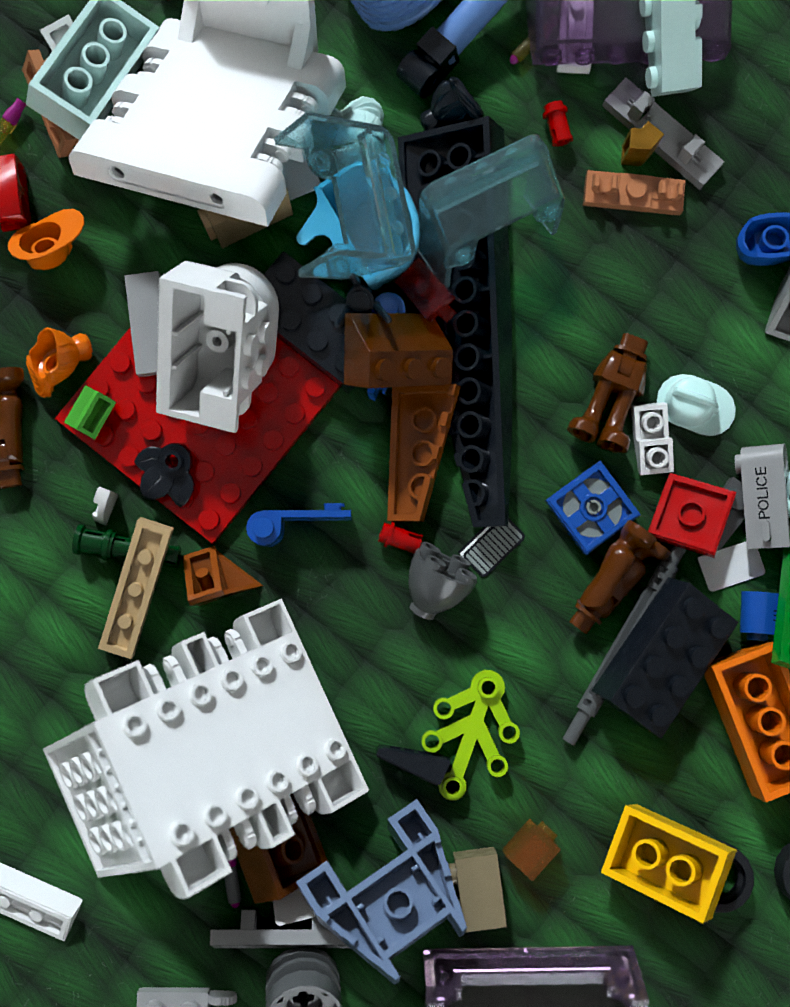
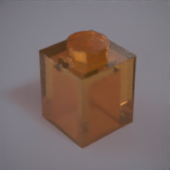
M529 819L502 850L505 856L533 882L561 849L554 841L558 835L547 824L541 821L537 825L532 819Z

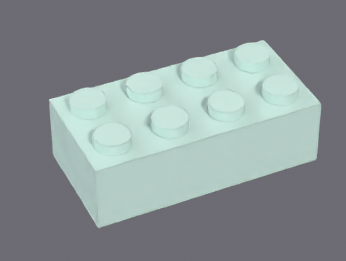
M89 0L28 84L26 105L80 140L94 120L105 119L113 107L111 98L113 92L127 74H135L144 62L142 56L144 50L160 27L121 0Z

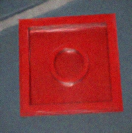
M669 472L648 532L654 535L658 541L715 558L737 492Z

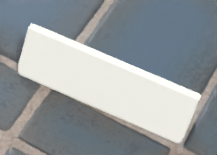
M0 863V913L65 941L81 907L82 899Z

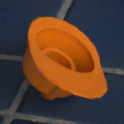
M63 209L14 233L8 242V250L13 257L19 260H26L34 270L56 268L65 262L71 252L72 242L82 232L85 225L84 216L75 209Z

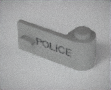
M783 443L742 447L740 454L735 455L736 474H741L747 549L790 547L786 487L789 465L786 445Z

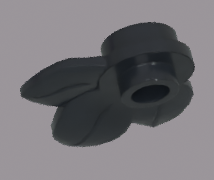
M171 443L163 448L147 447L137 455L134 463L138 468L145 471L140 482L143 498L145 500H156L168 494L176 505L183 507L191 498L195 486L190 473L193 463L190 450L183 444ZM171 455L176 456L178 459L176 467L171 463Z

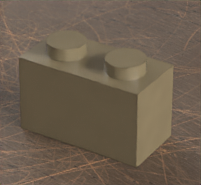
M487 847L453 852L454 863H449L448 866L453 885H457L458 900L467 926L465 933L507 927L498 855L495 848Z

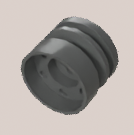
M298 946L284 951L272 961L266 973V1007H343L340 994L339 970L335 960L327 952L315 947Z

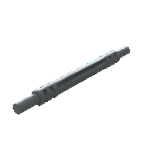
M673 545L670 550L671 555L667 560L660 561L577 705L579 710L562 738L571 745L575 746L591 716L595 718L604 702L602 698L591 690L667 578H675L679 571L677 566L687 549Z

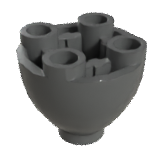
M423 542L420 548L416 549L409 569L408 584L412 599L409 608L411 611L424 619L433 620L437 613L444 612L463 601L477 583V577L469 570L471 563L456 554L449 557L441 553L440 549L435 545Z

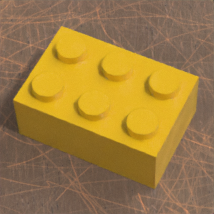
M638 804L625 805L601 873L701 923H705L713 918L737 850Z

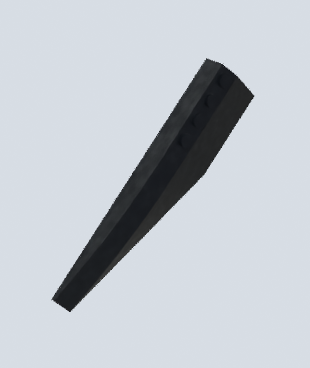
M486 116L398 137L399 181L411 195L420 222L419 246L412 266L404 274L405 278L409 279L412 290L410 296L413 306L416 307L418 313L433 314L453 349L452 384L459 385L460 391L448 435L452 437L456 452L454 458L457 467H460L464 483L462 487L473 527L508 526L512 450V313L504 129L491 117Z

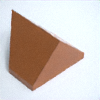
M216 546L183 555L187 598L190 606L204 605L263 586L220 553Z

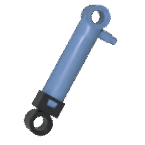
M463 0L437 29L432 26L417 42L418 50H412L403 58L397 68L396 76L421 98L430 95L438 86L441 77L445 79L460 62V53L508 0Z

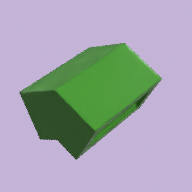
M85 385L64 423L96 439L116 402Z

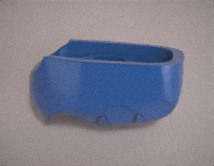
M767 213L750 218L736 239V251L739 259L746 264L754 266H770L790 261V213Z

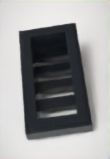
M379 745L376 750L378 758L436 786L441 785L451 763L450 757L396 746Z

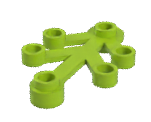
M482 670L472 678L470 688L449 698L441 697L434 702L433 711L435 715L440 719H448L453 715L454 709L475 701L470 715L437 731H426L421 738L423 748L433 753L437 752L443 743L463 734L451 770L446 772L441 785H438L441 795L447 800H458L466 792L464 774L476 740H478L487 759L486 767L492 776L501 777L508 770V763L499 754L484 722L489 706L499 725L498 736L503 742L508 744L514 743L520 736L518 726L511 722L501 701L505 692V684L502 677L495 671ZM486 681H491L494 684V690L490 694H485L482 691V684ZM439 703H449L450 711L444 715L438 713L437 706ZM507 726H512L515 730L514 736L509 739L504 738L502 734L503 729ZM429 735L438 737V744L435 747H428L425 744V740ZM496 759L503 761V768L498 772L491 769V763ZM452 780L459 783V789L454 793L448 792L446 789L447 783Z

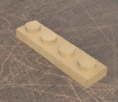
M142 517L137 520L98 649L128 659H132L135 655L174 530L173 527Z

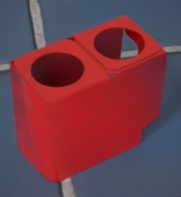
M15 154L0 156V224L3 232L19 230L31 224L26 170Z

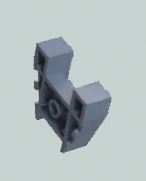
M418 799L388 818L387 829L403 853L357 886L346 892L328 861L296 881L300 893L317 921L394 985L400 982V976L391 963V959L446 919H448L459 937L464 935L467 929L452 882L448 862L441 845L438 829Z

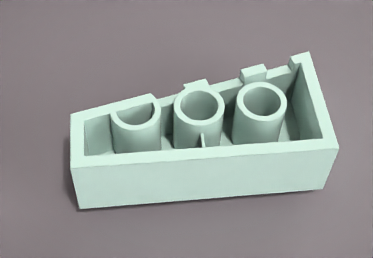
M639 0L640 14L642 17H645L646 31L643 33L642 45L644 52L648 53L649 67L646 69L645 80L647 88L651 89V97L690 92L702 87V38L695 36V29L699 28L702 19V3H699L698 0Z

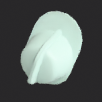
M680 374L666 380L658 391L657 403L665 402L668 404V421L679 427L700 435L714 436L726 431L734 421L736 408L733 398L727 390L710 381L693 375Z

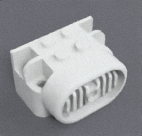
M184 261L159 278L156 413L232 433L238 431L239 415L244 414L250 407L252 392L262 382V376L266 375L276 352L279 318L278 297L270 281L257 269L241 263H227L216 268Z

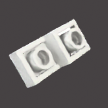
M661 402L631 405L633 439L639 474L649 475L674 472L673 439L669 437L668 404Z

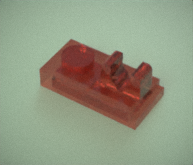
M419 257L395 281L429 322H432L438 315L448 322L457 313L449 305L455 299L454 295Z

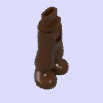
M20 367L0 368V489L21 486L20 471L25 470L24 465L21 464L23 463L22 399L16 392L24 380V371Z
M628 520L621 530L619 539L610 545L599 572L587 586L581 598L577 600L575 607L578 610L569 622L587 634L595 622L600 625L602 621L599 618H607L631 589L643 578L646 573V566L643 563L645 558L664 561L668 559L671 552L657 542V538L646 529Z

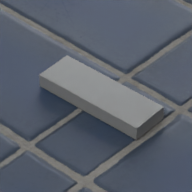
M158 271L124 275L136 375L138 377L157 375L159 278L161 275Z

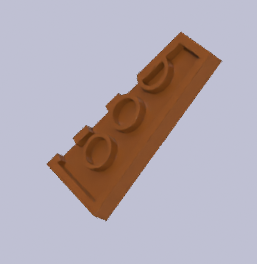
M459 385L392 387L387 521L424 522L459 395Z

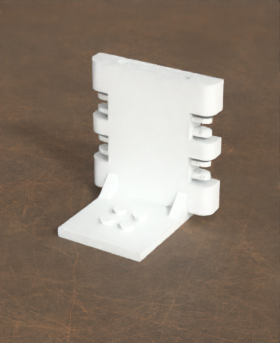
M184 0L181 20L173 18L164 20L157 33L146 46L142 55L144 60L142 69L144 71H140L137 74H127L113 92L111 98L114 106L112 109L114 116H108L105 120H94L69 154V162L73 174L268 227L287 194L285 178L282 173L285 167L282 162H287L291 159L304 163L313 147V135L309 116L317 113L330 117L346 88L344 67L336 58L318 53L314 0Z
M282 598L234 620L233 629L225 631L224 635L227 648L232 657L231 660L228 659L220 641L214 637L207 639L204 632L172 647V656L163 658V667L171 685L170 688L166 689L155 666L149 664L142 668L139 660L97 677L85 684V696L96 721L49 745L43 751L98 878L160 868L171 892L179 899L189 898L232 872L228 861L236 858L237 849L229 832L230 828L234 827L240 842L248 850L256 845L261 849H270L295 835L291 825L297 822L298 815L290 794H294L301 810L309 815L315 812L314 810L320 814L333 813L369 791Z

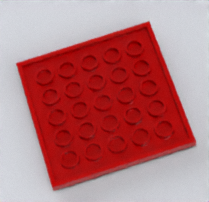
M129 328L54 419L139 486L145 471L138 468L134 461L143 449L150 446L163 448L171 443H180L186 446L193 457L190 473L195 486L191 498L183 507L176 505L168 494L156 500L209 542L215 544L340 389V386L277 337L274 360L266 375L262 376V382L252 392L250 407L244 414L239 415L238 431L236 433L156 413L157 375L138 377L136 375L131 328ZM85 385L116 402L96 439L64 423ZM171 455V463L176 467L178 459L176 456Z

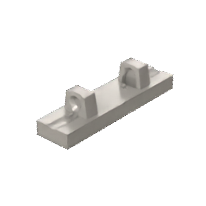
M625 77L604 100L602 107L629 130L631 128H642L649 121L664 133L655 152L700 190L720 169L724 161L704 145L705 141L697 134L693 135L654 102L655 98L651 97L647 91L643 92ZM646 111L647 113H646L645 116L640 120L641 116H642L643 113Z
M256 910L241 911L240 930H211L210 946L213 948H295L298 946L350 948L318 922L316 917L312 918V930H257L258 913Z

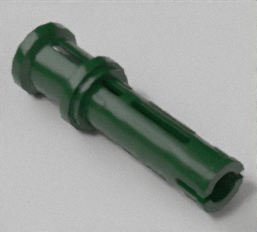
M79 524L74 534L72 552L75 555H80L82 552L100 555L103 560L113 559V557L126 558L132 538L118 536V533L111 529L102 532L87 529L86 525ZM168 546L163 565L173 568L178 567L181 546Z

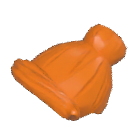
M49 327L40 331L36 344L30 349L29 355L26 357L27 369L34 389L40 397L50 398L54 391V386L69 377L79 364V361H88L92 357V344L86 334L79 333L70 337L62 331Z

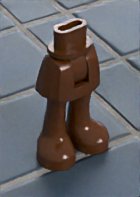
M628 333L623 334L620 344L613 347V350L605 356L593 374V381L597 383L595 392L582 417H575L569 422L567 431L571 435L587 443L595 441L603 412L611 392L617 394V397L596 445L604 450L627 453L630 446V438L623 432V428L633 399L642 396L645 390L647 356L644 353L648 346V341Z

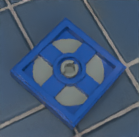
M601 460L545 500V503L584 555L589 554L619 532L628 520L634 521L641 515Z

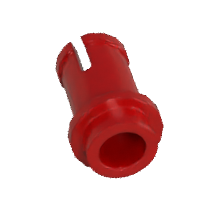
M561 100L546 104L542 117L544 120H547L553 147L569 144V142L573 141V136L571 135L566 116L568 107L563 105Z
M393 521L391 524L384 522L378 538V542L384 543L383 547L387 548L390 545L413 554L416 549L420 548L423 534L394 526L395 522Z

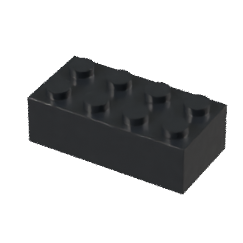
M283 251L264 273V276L270 281L278 297L279 318L277 337L336 382L349 395L355 386L344 385L345 322L339 329L334 328L336 319L347 305L346 299Z
M668 577L591 691L639 727L662 738L739 622L690 583Z

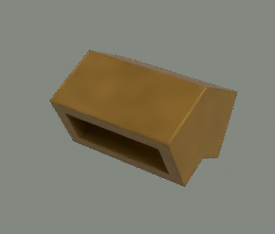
M649 121L642 128H631L622 144L621 165L642 166L655 151L664 133Z

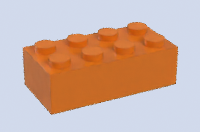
M762 641L713 660L704 674L751 795L764 802H769L790 793V672L788 668L771 663L773 642Z

